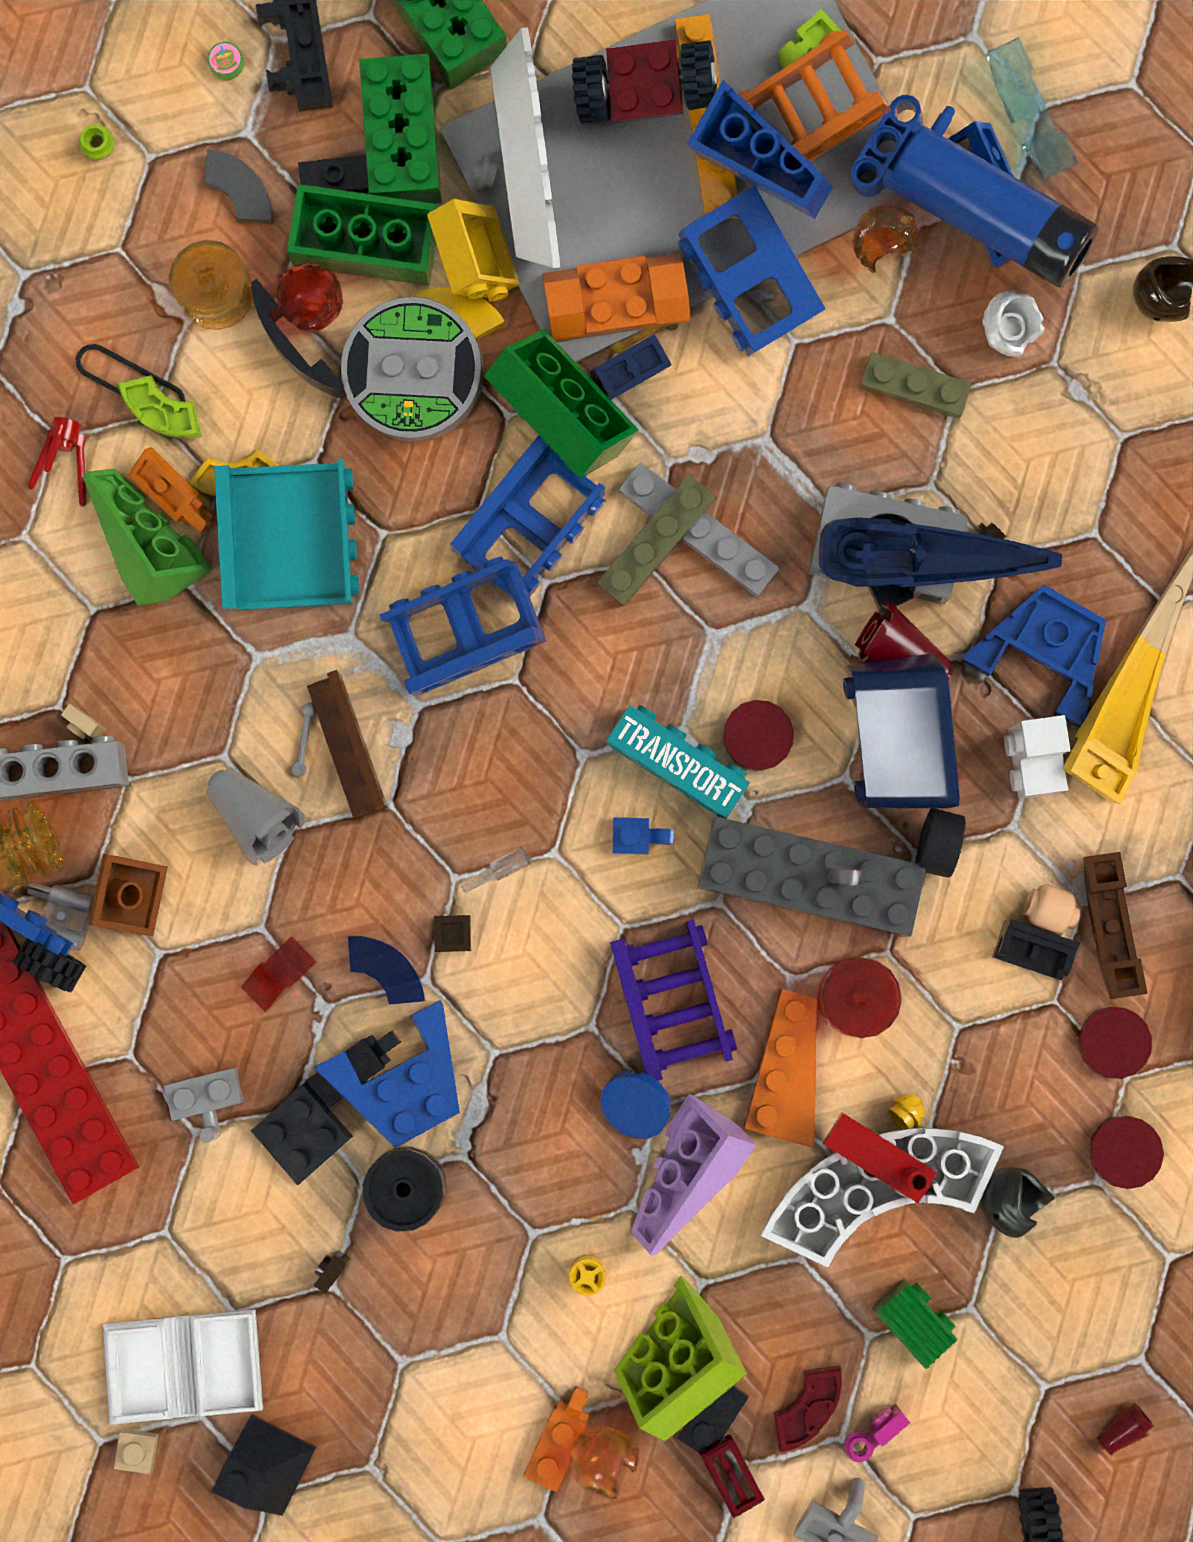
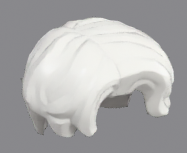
M1014 289L1010 292L999 293L994 297L984 311V318L982 320L989 346L1001 354L1015 358L1020 357L1024 353L1027 343L1034 342L1044 333L1045 329L1042 325L1043 316L1039 312L1034 298L1029 296L1028 293H1022Z

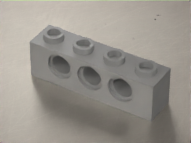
M113 736L92 738V744L78 745V740L56 742L57 748L43 749L41 744L21 746V752L8 753L7 749L0 748V802L129 786L125 744L114 741ZM92 755L94 767L90 772L83 774L80 769V763L84 757ZM56 759L59 764L58 772L55 776L48 778L45 774V766L49 761ZM21 764L23 775L18 781L13 782L10 779V770L14 765Z

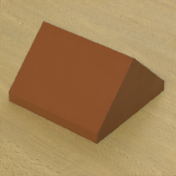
M103 853L88 925L153 936L168 866Z

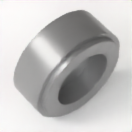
M828 867L827 880L830 883L862 885L864 883L865 870Z

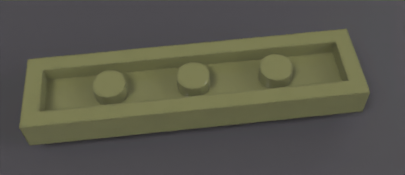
M689 474L599 579L598 583L620 603L626 605L717 497Z

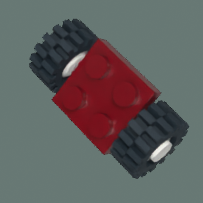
M676 39L607 48L608 70L606 69L603 55L573 59L572 80L574 85L572 86L575 93L574 101L577 105L576 111L581 124L608 121L611 118V113L614 123L684 115L681 85H683L688 110L707 108L717 91L715 58L710 40L681 44L680 62L682 70H680L678 42Z

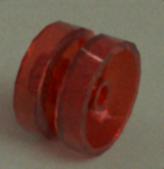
M867 958L841 960L828 968L819 981L816 995L819 1012L827 1025L840 1034L857 1038L877 1036L890 1028L899 1015L902 1001L900 985L892 971L880 962ZM857 991L865 993L866 996L865 1001L859 1002V1005L854 1001V994Z

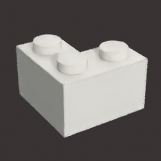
M1065 715L1025 720L1009 728L1008 735L1004 736V745L1007 756H1012L1014 770L1010 771V784L1012 790L1018 792V799L1059 794L1068 791L1066 773L1062 769L1064 766L1063 754L1071 751Z

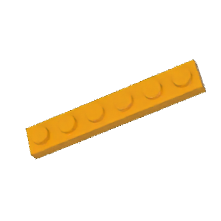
M710 15L675 19L680 59L681 44L711 41L715 58L718 89L720 79ZM707 108L688 110L691 134L694 132ZM695 153L703 212L706 215L737 196L735 176ZM732 216V217H730V218H728V219H735V218H738V217H737V216Z

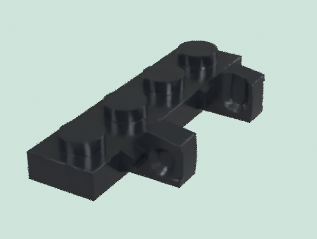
M273 0L270 3L256 4L257 19L260 27L264 23H272L275 26L280 24L281 30L286 29L290 61H286V67L281 68L279 72L266 70L269 91H287L288 95L296 94L299 112L333 107L316 0Z

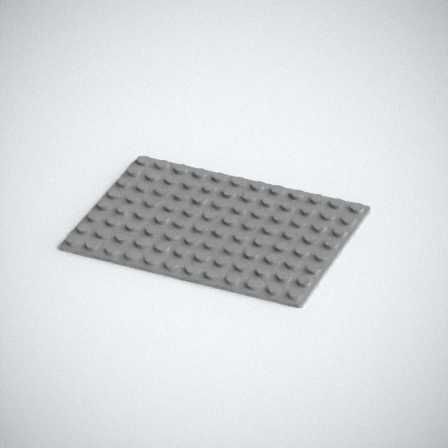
M706 0L607 47L615 48L674 39L677 41L675 19L709 14L720 84L724 80L736 93L744 90H752L783 69L779 65L780 59L776 56L777 53L789 41L797 44L799 41L794 37L796 30L822 9L841 30L845 29L853 38L855 44L845 50L866 91L872 92V94L878 91L885 98L834 0ZM607 48L590 55H603L604 60L606 62V69L608 70L606 55ZM679 56V66H680V70H682V69H681L680 56ZM833 59L814 70L836 112L843 113L854 106L853 102L855 99ZM572 64L536 81L548 162L547 169L552 193L551 204L556 226L560 259L559 268H551L517 258L515 255L495 101L442 126V136L475 202L495 206L520 283L518 287L540 331L545 329L551 336L542 273L574 269L578 265L644 255L646 257L680 253L684 264L690 308L714 297L710 289L705 291L702 288L695 274L699 270L692 258L687 260L683 256L677 243L680 241L679 232L704 216L695 153L687 145L692 134L683 85H681L684 115L614 123L611 113V118L608 121L581 124L576 111L577 105L574 101ZM800 79L784 90L806 132L810 131L812 133L823 126L824 118L803 79ZM772 98L754 109L781 136L793 145V137ZM882 117L810 162L833 186L832 191L815 219L757 188L796 257L911 203L886 187L874 197L861 196L852 181V165ZM886 140L881 143L878 150L883 153L890 152L895 148L896 143L892 140ZM485 154L490 156V160L497 161V171L491 190L483 188L480 191L476 190V182L471 181V173L475 160L481 161ZM866 171L860 176L859 181L870 183L876 178L877 173ZM735 176L737 195L753 186ZM739 218L725 220L698 238L699 245L716 272L725 271L753 254L756 249L755 244ZM649 328L566 340L557 343L578 363Z

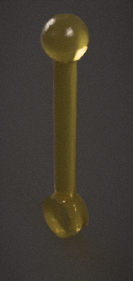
M679 324L652 327L624 341L616 342L611 348L617 354L622 353L625 347L664 329L675 330Z

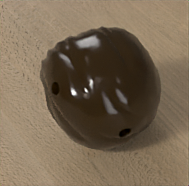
M1177 256L1160 257L1150 261L1137 274L1133 284V297L1138 309L1146 317L1159 322H1178L1188 319L1191 306L1190 298L1193 290V259Z

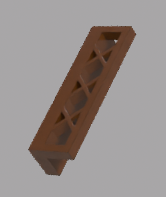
M338 670L327 673V679L307 685L353 819H358L386 809L388 805L343 677Z

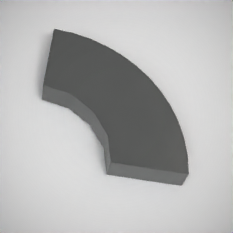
M207 149L204 182L206 187L220 190L232 200L238 222L273 224L270 198L257 174L240 159L224 152Z

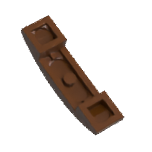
M1114 852L1084 857L1085 886L1092 933L1110 999L1148 994L1142 961L1136 955L1124 888L1127 887L1121 853Z

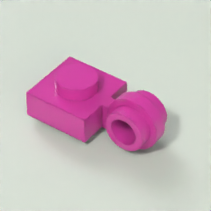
M897 1404L892 1408L886 1406L879 1410L871 1419L873 1424L868 1427L870 1430L868 1433L853 1431L848 1434L844 1441V1450L851 1460L855 1462L868 1460L877 1446L881 1445L883 1447L910 1424V1421ZM862 1441L865 1443L863 1450H853L856 1442Z

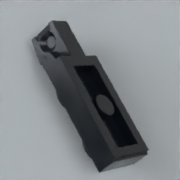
M390 1031L378 1041L373 1035H370L345 1051L361 1084L384 1069L385 1065L391 1061L386 1053L401 1043L394 1031ZM315 1073L305 1081L328 1108H331L343 1099L336 1089L319 1073Z

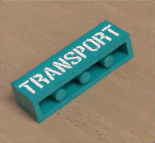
M629 705L606 740V745L711 813L727 819L750 784L749 781L744 779L747 774L732 763H728L725 767L716 761L715 757L717 754L700 743L697 747H694L684 740L687 735L675 726L669 724L667 728L654 721L657 716L647 708L639 705L635 709Z

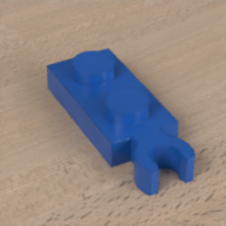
M0 893V921L33 942L42 944L56 955L61 953L67 956L74 943L46 925L48 922L47 918L31 910H28L27 913L17 908L20 903L19 901L7 894Z

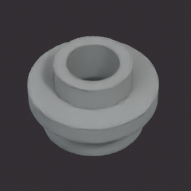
M485 154L481 161L475 160L471 173V181L476 182V190L480 191L483 188L491 190L497 171V161L490 160V156Z

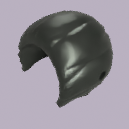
M1006 1167L997 1170V1172L991 1175L980 1202L986 1218L994 1228L1008 1237L1019 1238L1037 1225V1221L1030 1219V1217L1039 1209L1048 1205L1055 1197L1028 1170L1019 1167Z

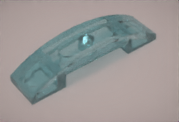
M1018 37L988 51L986 54L1004 109L1022 146L1041 175L1047 179L1077 165V159L1064 132L1058 133L1030 74L1034 68L1020 38Z

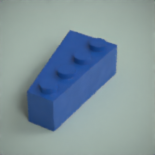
M722 80L687 145L701 158L747 183L755 185L758 189L815 219L832 191L833 186L817 168Z

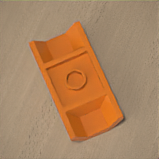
M680 253L646 257L644 255L578 265L574 269L542 273L551 336L556 342L690 322L691 320L685 270Z

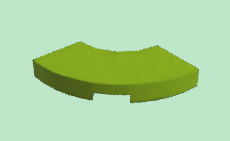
M152 375L117 383L127 407L137 419L151 430L177 439L203 438L196 405L193 401L179 402L166 397L158 389Z

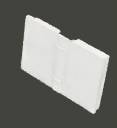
M256 1309L103 1324L110 1425L164 1420L176 1417L208 1416L263 1410Z

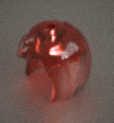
M302 263L294 265L280 274L277 286V302L282 315L287 321L301 331L312 333L326 328L339 316L343 305V293L340 282L333 272L318 264Z

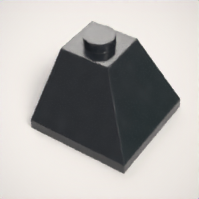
M251 1414L211 1492L242 1508L283 1516L316 1446Z

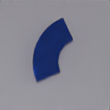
M348 936L350 972L365 973L376 979L385 990L389 1004L426 1001L424 988L417 971L400 951L374 938Z

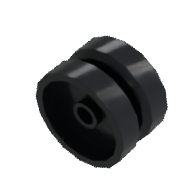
M415 1146L396 1147L380 1156L368 1169L362 1185L363 1202L369 1215L382 1227L396 1232L413 1231L427 1224L442 1206L446 1194V1175L440 1162L428 1151ZM400 1183H407L410 1186L411 1191L405 1196L399 1192L401 1187L398 1185Z

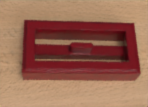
M728 1434L724 1437V1441L718 1443V1441L711 1444L712 1448L707 1451L704 1448L699 1451V1454L734 1519L762 1503L765 1499L731 1434ZM729 1449L754 1494L749 1499L724 1454ZM718 1457L741 1504L734 1505L711 1461L713 1458Z

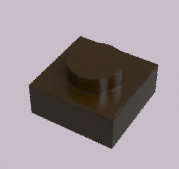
M471 915L434 916L435 952L472 951Z
M338 1251L333 1258L326 1255L314 1272L319 1276L314 1287L326 1294L351 1258L341 1251Z

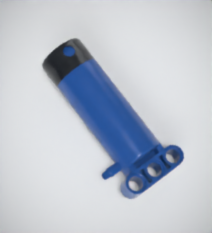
M906 94L896 97L889 106L891 111L882 117L852 165L851 178L857 192L864 197H874L886 187L1059 288L1064 287L1088 254L1097 236L1098 225L943 137L955 114L953 107L946 106L931 129L923 125L921 105L914 96ZM904 110L915 112V116L907 122L897 119ZM886 140H892L896 143L895 148L890 152L883 153L878 150L881 143ZM866 171L877 173L876 178L870 183L859 181L860 176Z

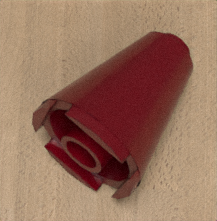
M889 601L882 604L886 608L882 615L875 611L855 642V646L860 648L857 657L853 654L850 655V662L858 665L933 653L945 667L948 680L953 673V670L950 669L951 660Z

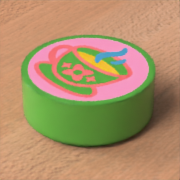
M220 42L214 45L208 54V64L212 73L222 80L234 79L243 70V56L239 48L233 43Z

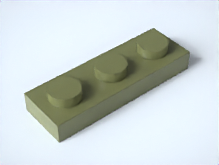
M871 352L860 388L960 419L972 383Z

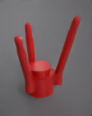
M64 417L53 418L52 427L48 430L46 442L32 472L28 488L33 489L43 467L45 472L51 471L57 451L72 452V448L76 447L79 505L84 507L86 505V484L83 479L85 473L84 446L87 436L79 434L81 429L79 422Z

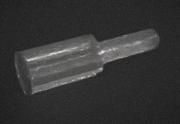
M520 846L516 850L489 863L491 868L461 883L463 892L467 893L495 877L499 881L527 865H531L529 856L524 848Z

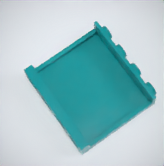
M338 459V463L250 468H231L229 465L214 466L222 608L224 610L242 611L354 604L353 596L359 595L358 574L352 575L351 561L357 560L356 539H350L349 525H355L354 504H348L347 490H353L352 468L346 469L343 459Z

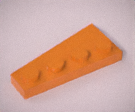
M781 989L744 1124V1129L814 1148L817 998Z

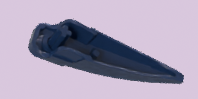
M874 518L834 519L822 529L819 543V566L822 573L831 580L847 583L855 587L887 586L893 584L900 587L978 581L1045 571L1061 567L1062 554L1047 549L977 533L910 523H891V520Z

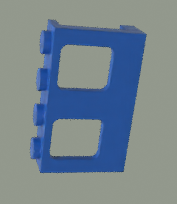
M755 185L679 232L680 241L677 243L680 251L687 260L692 258L699 270L695 273L697 280L705 291L710 289L716 300L713 303L714 308L723 322L728 320L734 330L731 337L740 352L746 351L747 355L750 356L826 309ZM737 216L755 244V252L725 271L716 272L699 245L698 238L728 218ZM773 278L788 301L791 313L762 332L753 334L749 331L735 307L734 300L765 279Z
M538 435L450 543L451 549L474 569L480 571L484 569L483 564L488 561L486 553L502 533L508 528L515 529L543 551L523 577L528 594L531 596L538 588L540 581L537 578L545 568L551 571L561 559L562 554L559 551L568 541L570 544H573L584 530L581 524L590 514L594 517L602 509L606 502L603 498L605 486L601 483L596 485L586 476L580 479L574 472L568 469L565 462ZM552 474L558 475L587 498L562 529L534 509L529 503L532 496ZM505 577L491 581L513 598Z
M503 557L491 559L483 564L484 569L473 574L471 571L459 573L451 578L453 583L444 587L433 585L420 591L421 597L412 601L406 598L393 602L389 605V611L380 614L381 620L389 622L410 676L409 679L404 681L409 694H425L547 642L517 562L504 560ZM505 577L520 618L518 622L491 634H486L472 601L471 592L481 585L497 578ZM441 604L445 609L457 645L455 649L424 661L411 631L409 619L417 613Z

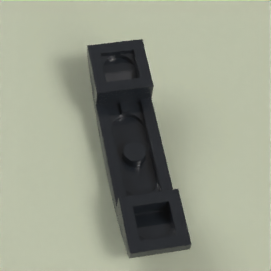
M255 279L251 286L258 316L269 339L283 360L301 378L317 389L340 399L346 397L344 385L323 359L310 367L278 328L275 322L283 317L279 305L262 284Z

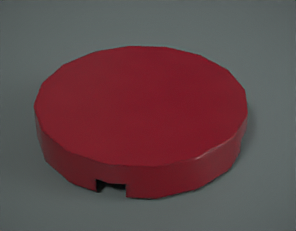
M753 700L741 704L731 712L724 725L723 742L726 752L736 764L743 768L755 771L774 768L787 757L793 746L794 730L790 718L781 707L770 701Z
M1107 1007L1097 1010L1084 1021L1079 1031L1078 1042L1083 1061L1093 1072L1106 1078L1123 1079L1136 1074L1146 1065L1152 1052V1036L1148 1025L1137 1013L1126 1008Z
M1130 1116L1112 1117L1100 1124L1091 1137V1165L1098 1176L1112 1186L1124 1189L1142 1187L1153 1180L1161 1169L1164 1156L1162 1140L1154 1127L1142 1119Z

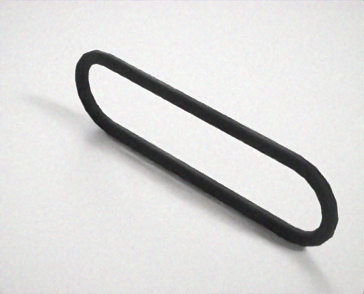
M88 344L77 353L76 367L78 371L121 395L119 388L83 369L81 358L86 351L90 349L99 350L146 376L152 375L155 381L175 391L179 395L180 401H185L182 390L177 386L100 345Z

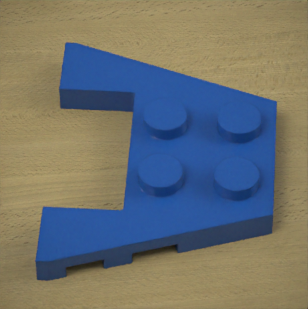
M1043 585L962 657L961 661L989 676L1006 647L1009 646L1070 681L1053 714L1057 716L1065 715L1067 722L1080 728L1087 717L1089 700L1092 697L1094 673L1099 660L1106 619Z
M441 1000L410 1015L427 1049L371 1080L361 1084L345 1051L314 1066L316 1072L331 1084L395 1148L460 1113L444 1007Z

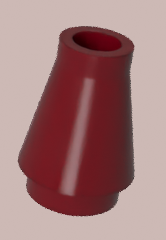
M1134 1402L1129 1407L1124 1405L1097 1439L1112 1456L1117 1451L1148 1437V1431L1154 1425L1143 1410Z

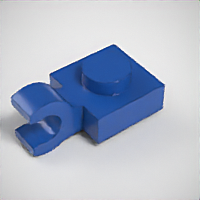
M613 817V854L649 855V844L674 845V829H649V818Z

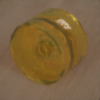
M202 240L185 247L172 262L169 274L171 292L190 321L202 328L220 330L234 326L246 316L253 302L252 280L242 259L233 248L219 241Z

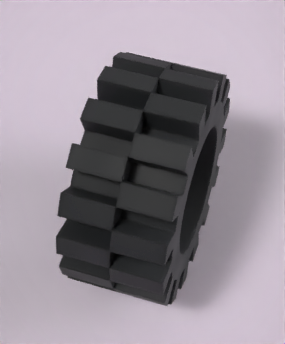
M26 938L13 961L16 966L28 972L29 975L70 993L86 968V965L75 959V957L69 954L64 956L61 953L56 955L42 944L33 942Z
M1051 1487L1021 1489L1019 1494V1511L1021 1516L1019 1518L1022 1525L1023 1542H1063L1061 1538L1063 1537L1061 1517H1059L1060 1509L1054 1489Z

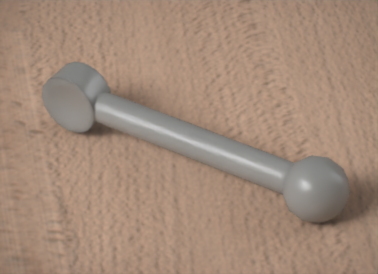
M311 703L305 704L302 708L305 716L297 762L291 768L292 773L296 776H303L307 771L303 763L311 717L316 712L314 705Z

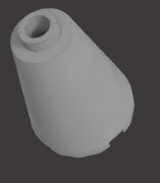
M233 769L219 770L208 781L207 795L244 856L253 865H257L258 859L266 863L279 855L295 839L291 834L295 826L297 825L301 829L304 824L305 816L299 808Z

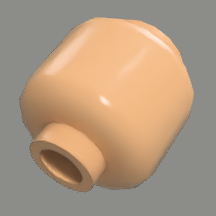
M1044 884L1038 889L1033 888L1030 891L1024 905L1023 915L1027 916L1029 926L1060 936L1067 928L1074 929L1080 916V909L1075 908L1076 899L1071 892Z

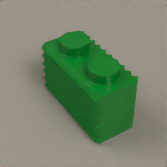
M904 1279L872 1309L919 1363L927 1369L957 1342L958 1339L951 1332L956 1326L942 1310L937 1314L932 1311L926 1304L931 1300V1297L917 1282L910 1286Z

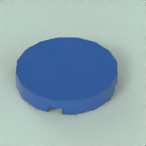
M622 1071L613 1075L603 1088L600 1099L603 1114L609 1123L622 1134L633 1138L648 1139L658 1135L671 1117L669 1107L671 1100L665 1088L652 1076L642 1072L638 1075L631 1074L632 1071Z

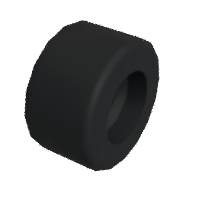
M935 808L929 810L921 831L915 861L921 868L926 869V873L947 878L952 876L958 863L964 840L965 817Z

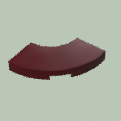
M840 1365L804 1370L803 1386L797 1399L787 1408L773 1412L779 1452L788 1451L807 1443L827 1423L832 1413H834L840 1398L842 1387Z

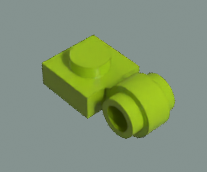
M820 9L796 30L794 37L799 42L794 44L792 41H789L779 50L776 55L780 59L779 65L784 69L819 46L820 41L827 34L842 30Z

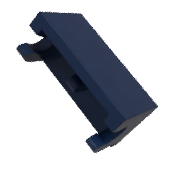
M654 334L594 368L590 373L594 381L599 382L603 392L612 400L665 370L672 364Z

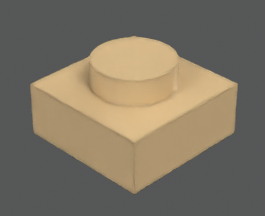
M71 704L61 714V716L70 721L67 728L83 740L87 735L92 738L100 737L106 730L97 721Z
M122 1429L119 1432L114 1469L151 1474L154 1469L159 1434Z

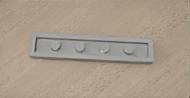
M640 462L620 487L619 493L650 517H653L676 489ZM707 512L701 516L682 539L684 543L757 598L780 569Z

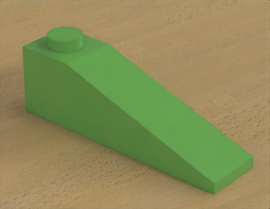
M115 468L84 473L83 479L119 575L138 606L168 601L210 572L212 568L195 542L186 534L182 537L168 525L170 519L162 512L157 515L144 503L145 496Z

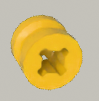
M591 1255L577 1258L572 1263L569 1273V1281L572 1288L583 1296H592L598 1293L605 1283L603 1263Z

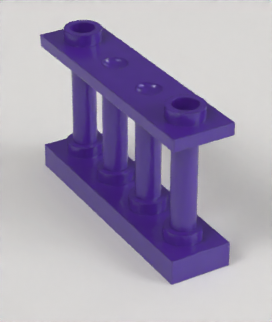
M694 919L686 921L687 933L636 947L633 944L626 946L625 939L610 942L645 1072L657 1081L663 1079L661 1071L667 1070L668 1065L722 1051L724 1061L727 1062L733 1060L731 1052L737 1050L732 1030L725 1031L702 950V947L708 946L704 928L702 925L696 926ZM693 947L698 967L643 982V979H635L632 966L639 965L638 961ZM702 981L708 1002L655 1017L652 1014L645 1015L642 1001L648 1000L649 995ZM712 1016L717 1037L664 1052L662 1048L655 1050L651 1036L658 1035V1030Z

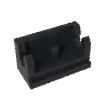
M1009 919L1003 922L992 958L1063 980V977H1067L1071 970L1080 942Z

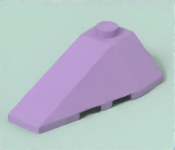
M690 1094L669 1123L666 1136L670 1137L663 1157H657L654 1168L658 1169L652 1189L645 1191L631 1233L646 1251L654 1256L739 1172L756 1146L753 1140L736 1123Z

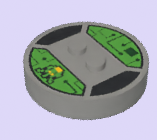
M403 297L378 305L358 321L344 346L341 360V376L349 402L369 426L395 440L423 442L448 434L461 425L470 415L478 402L483 387L484 364L477 340L468 325L457 313L434 300L420 297Z

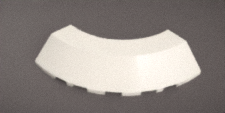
M527 27L521 28L490 67L515 255L517 258L551 268H559L560 259L554 213L551 204L552 193L547 169L548 162L535 69L531 58L532 49Z

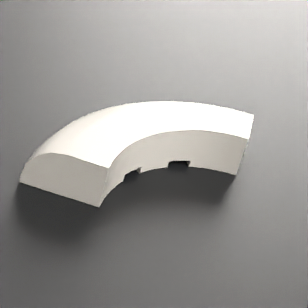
M934 1128L905 1129L879 1134L882 1138L937 1171L929 1189L925 1192L919 1203L944 1204L961 1208L971 1213H975L1004 1146L985 1138L952 1130ZM835 1152L802 1176L786 1193L771 1214L761 1236L829 1267L841 1245L863 1222L888 1210L916 1202Z

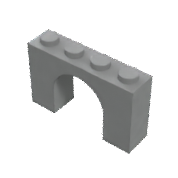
M836 483V486L829 485L824 498L808 574L828 578L822 573L819 566V543L822 529L834 519L855 517L891 520L893 523H910L965 532L968 516L960 515V511L952 507L941 506L939 510L925 507V502L917 499L908 498L904 502L890 499V494L882 491H870V494L856 491L857 488L846 483ZM954 583L913 586L911 592L914 598L945 605L951 598Z

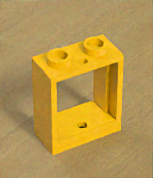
M452 199L427 214L452 294L466 295L469 299L482 297L488 298L489 301H498L507 297L509 290L520 285L495 206Z

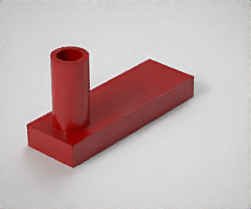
M842 1112L822 1143L918 1204L937 1174V1171Z

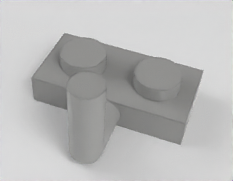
M236 1067L164 1086L172 1121L198 1114L202 1115L204 1129L201 1130L199 1137L204 1143L214 1141L220 1136L221 1132L216 1110L244 1103Z
M860 1478L851 1480L848 1502L840 1515L811 1501L795 1527L794 1536L805 1542H877L878 1535L854 1523L862 1510L865 1482Z

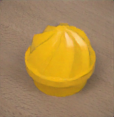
M907 1093L891 1101L892 1106L887 1110L888 1116L901 1130L911 1129L912 1127L918 1128L921 1125L922 1117L926 1111L919 1097Z

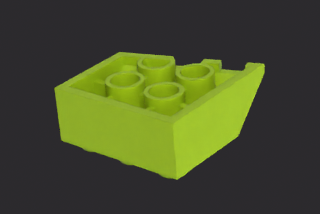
M680 1276L674 1287L677 1290L666 1305L661 1303L655 1311L654 1315L657 1318L645 1334L638 1335L614 1369L639 1429L663 1441L670 1438L747 1375L719 1317L683 1276Z

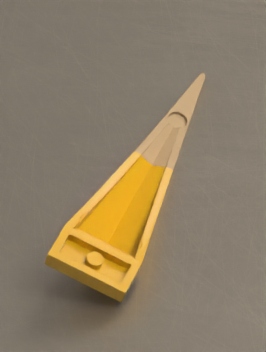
M1193 546L1074 736L1077 741L1062 768L1113 803L1121 804L1137 773L1156 687L1183 601L1193 577Z

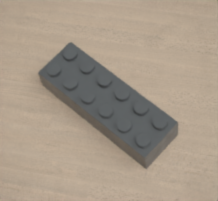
M715 816L712 821L697 889L898 936L910 937L913 932L926 869L921 868L918 863ZM828 867L865 870L864 883L862 885L830 883L827 880Z

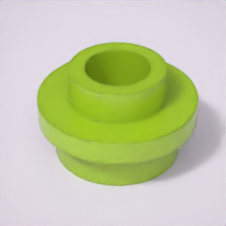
M102 125L87 126L79 137L80 149L90 159H104L114 149V137L109 129ZM95 140H103L101 146L97 148L92 147Z

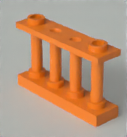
M845 29L840 32L833 31L822 38L819 46L752 90H744L737 93L754 109L772 98L793 137L792 146L809 162L891 111L885 98L878 91L873 94L866 91L845 50L855 44L853 38ZM831 59L834 60L855 99L853 102L854 106L843 113L836 112L814 71ZM800 79H803L824 118L823 126L812 133L810 131L806 132L784 91Z

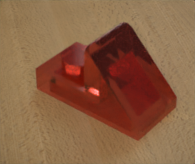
M291 936L266 962L258 964L241 988L266 1013L318 961Z

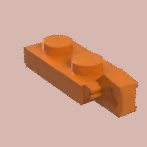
M152 447L144 449L128 476L176 523L181 521L187 526L192 525L199 533L212 529L217 522V517L208 507L204 506L206 501L201 497V494Z
M575 1385L568 1403L559 1400L557 1406L553 1407L524 1472V1478L557 1493L587 1426L589 1413L582 1411L589 1396V1391Z

